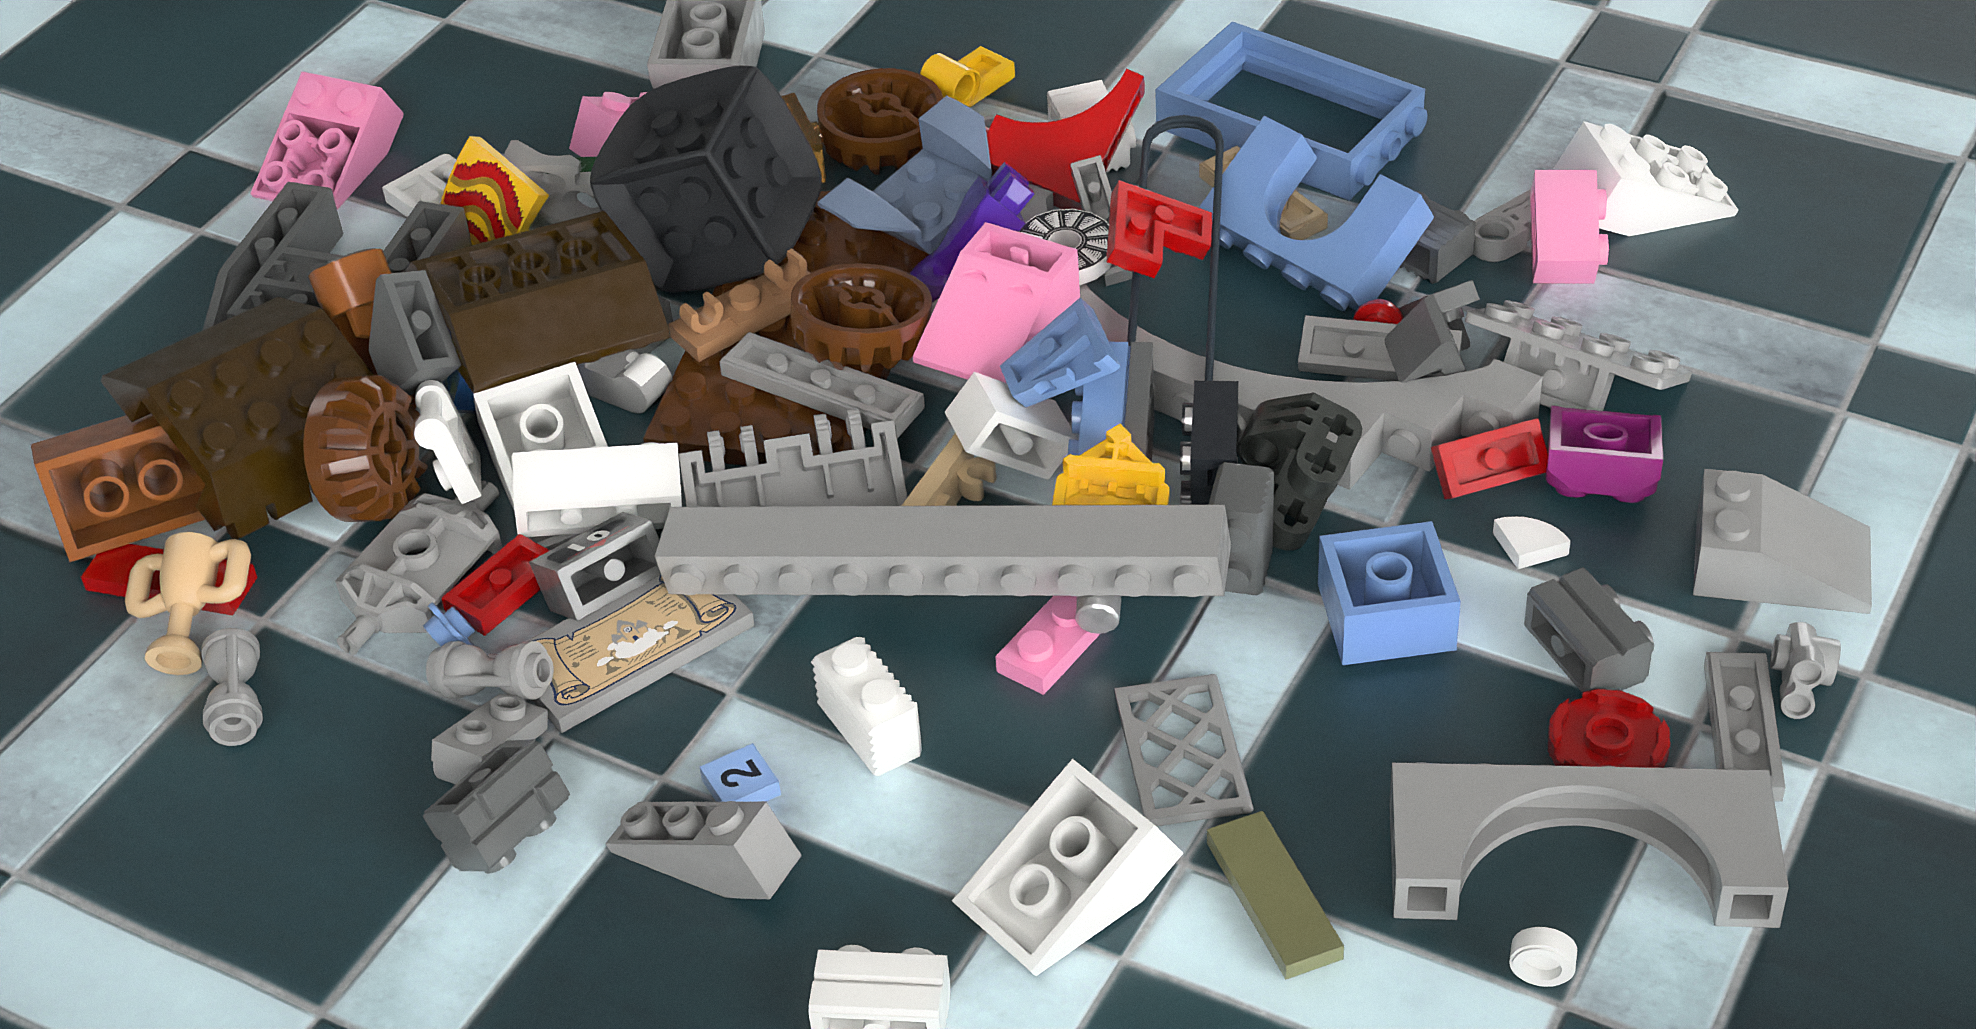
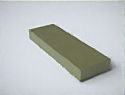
M1263 811L1207 829V845L1285 980L1344 959V944Z

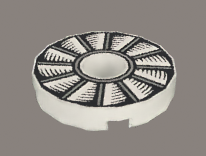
M1077 209L1051 210L1034 216L1019 231L1077 249L1079 285L1096 280L1107 272L1112 265L1106 262L1109 224L1106 220L1092 212Z

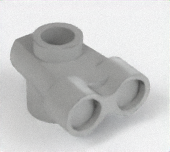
M1804 622L1791 623L1786 635H1776L1770 657V668L1782 671V684L1779 690L1781 710L1786 716L1793 719L1805 718L1814 711L1815 700L1811 690L1819 684L1825 686L1832 685L1838 670L1841 652L1839 640L1817 636L1816 629Z

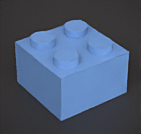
M1432 521L1319 536L1318 587L1342 665L1457 650L1461 601Z

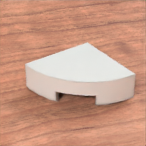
M1527 517L1494 519L1493 534L1517 569L1569 555V538L1559 529L1546 522Z

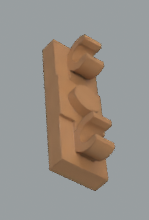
M790 249L787 251L788 263L779 267L772 260L766 261L764 275L755 280L750 279L717 297H714L709 292L704 293V306L694 310L687 303L682 304L679 310L680 318L668 324L670 337L700 362L739 342L748 332L756 333L791 314V292L793 287L800 279L810 274L807 271L806 260L796 251Z

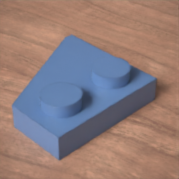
M1082 298L1076 300L1000 365L1012 396L1025 408L1109 375L1121 367L1094 309Z

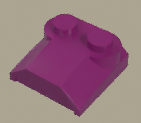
M1551 405L1546 481L1555 487L1559 494L1567 497H1583L1588 493L1610 495L1622 502L1636 503L1643 501L1645 497L1657 491L1663 464L1661 415L1652 416L1564 408Z

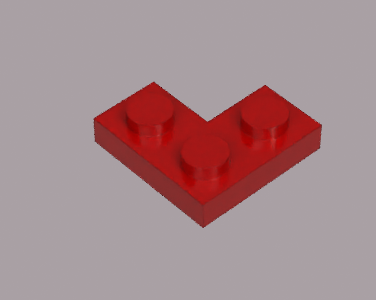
M1120 180L1118 181L1111 193L1107 263L1119 266L1127 271H1134L1155 278L1162 266L1163 247L1169 248L1176 253H1183L1201 260L1204 259L1211 247L1212 212Z

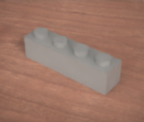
M1101 156L1071 163L1072 178L1082 210L1092 212L1106 220L1109 224L1112 191ZM1112 264L1110 269L1103 274L1105 285L1109 286L1132 279V271L1124 270Z

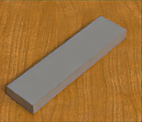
M748 332L719 361L722 376L845 420L847 410L859 408L862 427L871 429V423L894 420L897 438L925 408L923 393L847 366L843 370H837L830 360L818 363L807 352Z

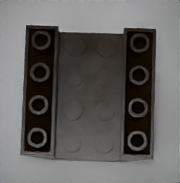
M605 211L412 261L404 271H426L445 323L451 331L452 341L461 362V366L457 370L474 394L575 362L576 365L591 363L600 360L602 357L630 349L644 348L651 343L670 338L669 328L645 259Z

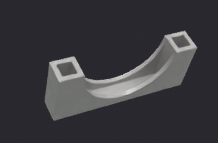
M1392 763L1389 805L1393 918L1457 920L1459 897L1463 885L1472 869L1491 850L1513 837L1542 828L1589 826L1609 829L1632 836L1654 846L1672 858L1693 878L1701 889L1710 907L1714 926L1780 928L1789 887L1769 770L1491 765L1487 763Z

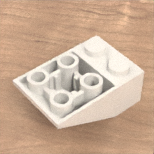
M1583 121L1553 168L1554 170H1597V189H1605L1607 197L1605 220H1599V228L1627 236L1735 216L1738 212V208L1726 193L1728 191L1727 186L1713 175L1706 165L1708 162L1707 158L1700 151L1690 146H1682L1680 149L1666 145L1663 141L1651 135H1644L1641 138L1627 134L1624 130L1612 124H1605L1602 127Z

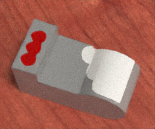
M631 349L602 357L595 362L576 365L589 396L637 414L644 413L665 393L669 383L673 380L670 370L658 357L649 353L639 354Z

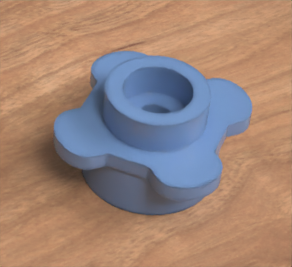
M433 602L428 605L435 615L423 627L441 647L450 641H461L474 645L468 637L475 632V629L453 606L444 613Z

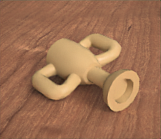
M180 532L171 535L166 540L163 554L147 555L136 561L130 570L125 605L127 612L138 618L151 617L165 611L170 613L166 635L157 638L147 647L145 661L150 667L172 675H188L197 672L202 667L201 651L195 642L189 638L192 618L200 612L206 603L231 602L242 594L247 584L251 553L246 542L229 539L218 543L211 537L201 533ZM228 558L224 582L220 587H215L219 563ZM158 570L160 571V593L148 600L152 576Z

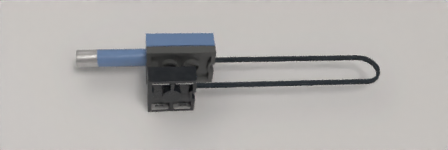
M1179 115L1157 121L1146 131L1142 141L1139 187L1147 190L1150 146L1153 139L1160 133L1176 128H1192L1205 132L1214 139L1216 157L1205 381L1194 380L1193 403H1183L1182 436H1191V442H1180V475H1190V481L1181 480L1180 505H1208L1219 465L1224 462L1238 464L1239 381H1213L1224 141L1221 131L1212 122L1197 116ZM1132 271L1127 342H1109L1121 367L1109 375L1075 388L1076 396H1083L1082 401L1072 402V434H1079V440L1069 439L1068 455L1079 456L1105 440L1108 430L1121 423L1131 434V442L1152 462L1155 422L1153 342H1136L1141 275L1137 272ZM1121 596L1077 597L1075 615L1077 624L1083 630L1095 634L1114 630L1120 620Z

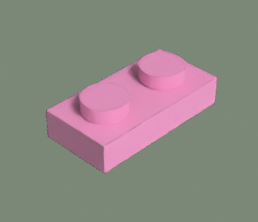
M1053 596L995 656L996 670L998 673L1044 695L1100 634L1083 630L1077 624L1075 619L1077 597Z

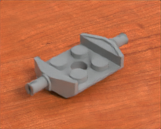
M481 481L482 496L464 504H461L458 497L455 500H450L427 493L412 499L335 580L341 601L356 617V620L337 638V643L344 652L349 653L350 651L351 655L357 654L373 633H378L379 631L384 633H428L423 627L433 617L428 605L433 602L437 606L442 600L441 598L455 586L486 550L495 554L502 549L499 531L489 515L484 513L489 505L499 497V491L492 483ZM425 550L423 553H420V554H418V555H411V556L406 555L407 553H408V554H414V553H419V552Z

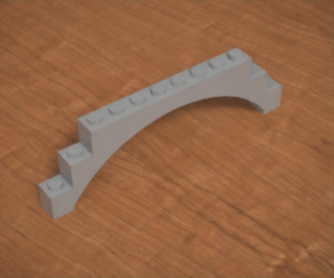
M1030 183L1028 184L1035 194L1020 212L1025 223L1036 215L1054 210L1053 192ZM1086 284L1079 285L1080 298L1094 309L1108 341L1127 342L1129 320L1118 314L1095 295ZM1137 326L1136 342H1153L1154 410L1182 421L1183 403H1193L1194 380L1205 381L1206 357L1179 348ZM1493 359L1487 367L1446 376L1415 379L1407 383H1401L1400 381L1364 383L1315 381L1271 375L1231 366L1214 360L1213 381H1239L1238 442L1256 407L1266 400L1314 392L1354 413L1361 422L1363 428L1362 435L1342 478L1338 482L1339 486L1349 490L1381 453L1430 471L1435 466L1431 451L1432 446L1455 441L1460 435L1469 437L1538 418L1542 376L1497 359ZM1329 432L1326 438L1336 443L1338 436Z

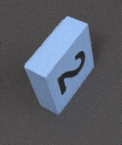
M753 743L700 766L702 781L716 802L769 801L781 795L778 779Z

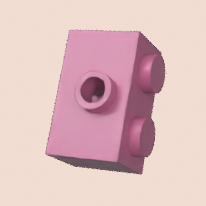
M1535 170L1530 191L1533 283L1594 284L1599 265H1607L1608 235L1599 234V220H1605L1607 197L1605 189H1597V170Z

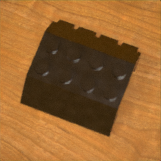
M276 297L104 374L101 382L131 422L149 414L154 416L205 484L195 507L214 532L225 526L231 538L238 540L270 523L268 514L274 520H278L313 502L311 492L313 494L314 492L307 476L303 450L305 423L311 403L318 391L335 378L372 376L373 373L322 308Z

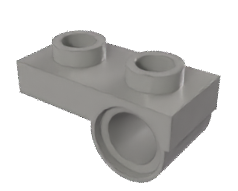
M499 693L432 739L431 761H433L435 776L438 779L456 785L505 741L536 739L548 730V709L527 703L517 695Z

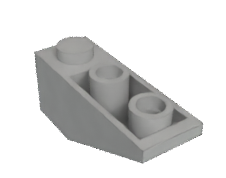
M766 801L638 802L623 814L620 826L605 843L611 853L724 898L771 899L802 856Z

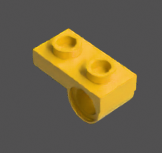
M980 46L959 61L953 60L941 53L934 54L924 63L920 74L938 86L943 98L947 95L968 107H972L1015 78V66L1013 61Z

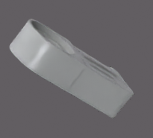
M1531 189L1475 220L1473 254L1477 258L1498 262L1506 260L1527 248V241L1531 240ZM1484 236H1499V237H1503V238H1505V239H1503V240H1488V239H1484V238H1482V237H1484Z

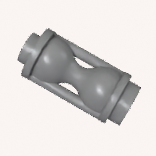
M225 628L211 633L202 643L201 655L207 673L215 682L219 683L208 695L203 709V725L211 738L217 743L237 746L250 741L255 736L263 720L262 707L258 702L257 695L249 685L245 684L255 672L260 657V645L257 638L246 630Z
M450 641L442 647L435 648L429 655L426 664V676L430 687L451 699L474 695L485 687H499L505 693L517 695L523 699H538L545 693L554 674L551 657L548 655L545 647L537 641H525L520 644L511 645L503 649L499 654H487L478 646L469 645L461 641Z

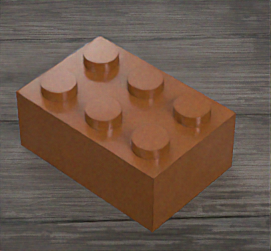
M152 414L134 422H131L127 415L30 444L34 465L69 562L205 520L195 507L205 484Z

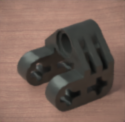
M1314 392L1261 402L1256 407L1238 442L1237 451L1243 465L1267 467L1274 472L1273 546L1282 550H1296L1306 543L1328 497L1334 492L1362 435L1363 428L1361 422L1354 413ZM1329 432L1338 436L1336 443L1326 438ZM1286 514L1295 518L1293 526L1283 522Z

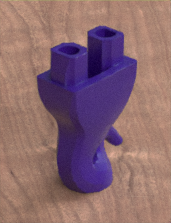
M1004 162L988 182L978 176L962 200L956 216L939 247L919 262L911 271V275L918 278L928 287L932 295V303L940 298L960 252L985 222L1017 232L1026 224L1020 212L1035 193L1028 186V180Z

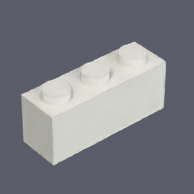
M648 442L632 446H590L582 449L565 450L536 449L530 452L512 453L514 510L518 535L539 537L582 534L621 512L650 519L655 529H663L670 507H682L677 443L659 444Z

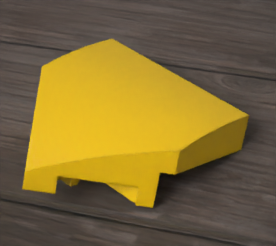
M1120 423L1106 432L1105 440L1079 456L1070 454L1063 458V473L1059 474L1056 478L1052 505H1168L1170 487L1165 483V468L1160 463H1152L1131 442V434Z

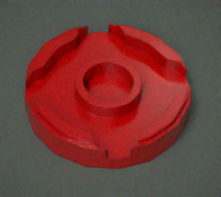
M1594 689L1582 693L1581 699H1576L1569 703L1570 698L1558 705L1549 720L1548 753L1555 766L1664 768L1668 761L1670 728L1663 718L1661 722L1659 717L1653 714L1654 707L1643 698L1621 690Z

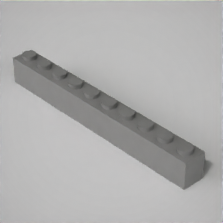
M1225 505L670 507L654 557L668 594L1197 597L1224 596L1231 540Z

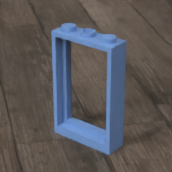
M1233 21L1155 89L1156 122L1167 117L1179 115L1201 117L1212 122L1221 131L1224 151L1235 146L1241 148L1260 122L1207 102L1241 70L1382 119L1349 153L1305 138L1317 159L1301 180V183L1349 201L1365 185H1370L1376 174L1389 161L1395 160L1401 149L1414 136L1417 137L1422 133L1428 116L1427 110L1424 109L1425 88ZM1176 128L1165 131L1216 150L1214 139L1209 134L1198 129Z

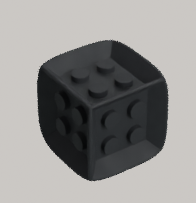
M739 65L704 72L661 85L633 102L620 117L597 155L591 170L590 185L600 210L608 214L645 259L654 286L661 291L677 293L706 289L754 277L764 273V265L768 260L779 264L786 258L787 251L793 249L813 212L820 194L822 176L818 161L808 140L777 89L755 66Z

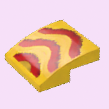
M469 136L448 178L441 204L464 208L472 245L529 231L531 224L549 197V194L484 139Z

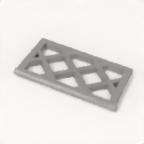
M1210 674L1114 688L1115 700L1144 817L1155 826L1249 814L1254 810L1217 675ZM1209 692L1212 708L1207 713H1204L1182 701L1188 694ZM1149 700L1159 705L1160 707L1150 718L1143 722L1133 716L1130 703ZM1172 712L1196 724L1182 741L1157 729ZM1208 730L1221 736L1225 752L1219 759L1194 747ZM1147 739L1172 751L1157 768L1144 762L1140 746ZM1183 758L1208 769L1207 773L1194 787L1169 775ZM1221 776L1233 782L1237 797L1217 800L1207 795L1206 792ZM1160 785L1183 797V799L1177 806L1155 809L1152 792Z

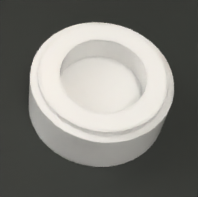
M1547 927L1527 928L1514 936L1511 944L1509 964L1514 974L1525 982L1546 987L1560 985L1570 980L1575 973L1577 946L1568 935L1556 929Z

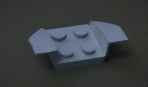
M947 95L918 119L923 149L875 190L870 191L859 183L846 178L818 201V206L839 217L853 228L880 230L927 254L935 251L946 236L962 200L978 176L986 182L992 178L984 117Z

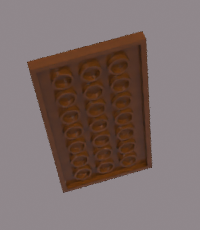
M830 191L820 192L813 212L793 247V250L806 260L807 271L810 273L842 264H874L895 268L910 274L919 262L930 255L880 230L853 228L839 217L819 207L818 201ZM786 256L777 265L780 267L788 263V257ZM764 273L744 280L716 286L712 295L717 297L750 279L755 280L764 275ZM791 314L754 333L804 351L792 337ZM737 343L700 362L685 351L674 372L673 380L669 383L643 437L644 443H677L678 458L680 453L701 450L703 461L712 462L707 432L719 430L725 447L724 463L747 466L745 453L741 451L739 435L741 433L740 427L752 425L759 464H765L767 461L763 440L809 433L813 456L820 455L814 415L826 414V418L830 421L832 438L830 440L833 453L853 450L845 420L722 376L719 361ZM881 363L872 364L869 371L864 373L887 381L891 369H886ZM846 364L847 367L862 372L861 365ZM863 427L864 436H865L866 431H867V429H868V428H865V427Z

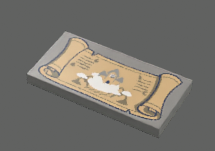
M662 575L578 621L568 618L527 640L541 643L551 657L554 666L553 678L545 693L538 699H532V701L537 706L548 709V719L563 733L754 627L753 612L735 594H668Z

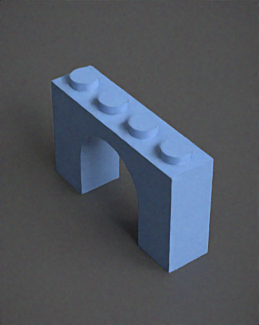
M1263 116L1222 174L1219 245L1230 249L1234 244L1244 250L1243 254L1246 258L1263 269H1268L1270 264L1282 270L1281 275L1287 281L1302 290H1306L1309 285L1321 291L1320 296L1327 303L1338 310L1345 311L1348 306L1357 310L1362 304L1377 299L1433 220L1434 216L1421 194L1380 174L1348 220L1332 233L1312 240H1296L1283 236L1280 232V219L1283 208L1317 157L1302 134ZM1214 187L1199 206L1201 209L1212 212V219Z

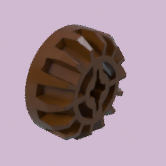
M879 68L853 73L830 85L818 100L817 118L820 141L825 145L826 152L839 163L843 162L853 171L857 172L863 165H868L869 170L874 175H879L881 167L894 165L895 169L898 170L907 163V160L912 159L923 149L918 119L942 100L943 95L933 81L921 74L908 70Z
M842 264L819 269L800 279L791 292L793 339L816 362L821 363L830 359L837 370H843L846 364L861 365L862 372H868L872 364L881 363L886 369H892L901 359L909 361L913 357L932 315V295L922 281L904 271L881 265Z
M384 376L335 378L318 391L308 411L303 439L307 476L321 506L331 516L340 521L371 522L394 518L419 492L420 486L415 478H419L427 470V464L419 460V447L421 446L416 441L414 435L415 423L420 417V413L413 406H409L412 398L397 384H392Z

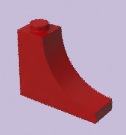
M1126 69L1119 82L1102 100L1087 110L1065 119L1050 122H1024L996 114L990 128L985 126L992 176L1005 162L1025 177L1030 184L1053 192L1054 206L1060 209L1082 210L1072 178L1071 163L1100 155L1106 172L1145 94L1144 76Z

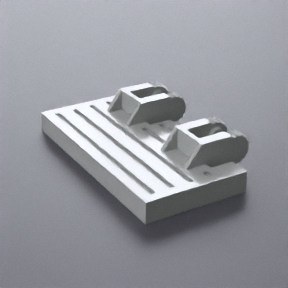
M859 408L847 410V417L845 418L848 435L851 437L853 450L833 453L830 440L832 438L830 421L827 420L826 414L814 415L820 455L813 456L809 433L763 440L767 461L765 464H759L753 426L740 427L739 439L741 451L745 453L747 466L725 470L723 458L725 455L724 441L720 436L719 430L707 432L713 472L705 473L701 450L679 454L686 506H901L907 499V492L894 420L871 423L873 447H866Z

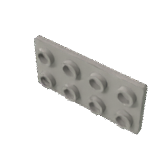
M1505 300L1503 306L1487 303L1486 308L1467 311L1465 322L1511 338L1504 362L1542 376L1540 404L1550 408L1553 405L1564 408L1603 411L1615 375L1659 390L1687 383L1692 375L1691 370L1678 366L1680 358L1658 350H1649L1648 355L1630 350L1631 342L1629 340L1608 333H1600L1599 339L1581 333L1582 325L1578 322L1556 316L1552 317L1551 322L1534 317L1535 309L1520 302Z

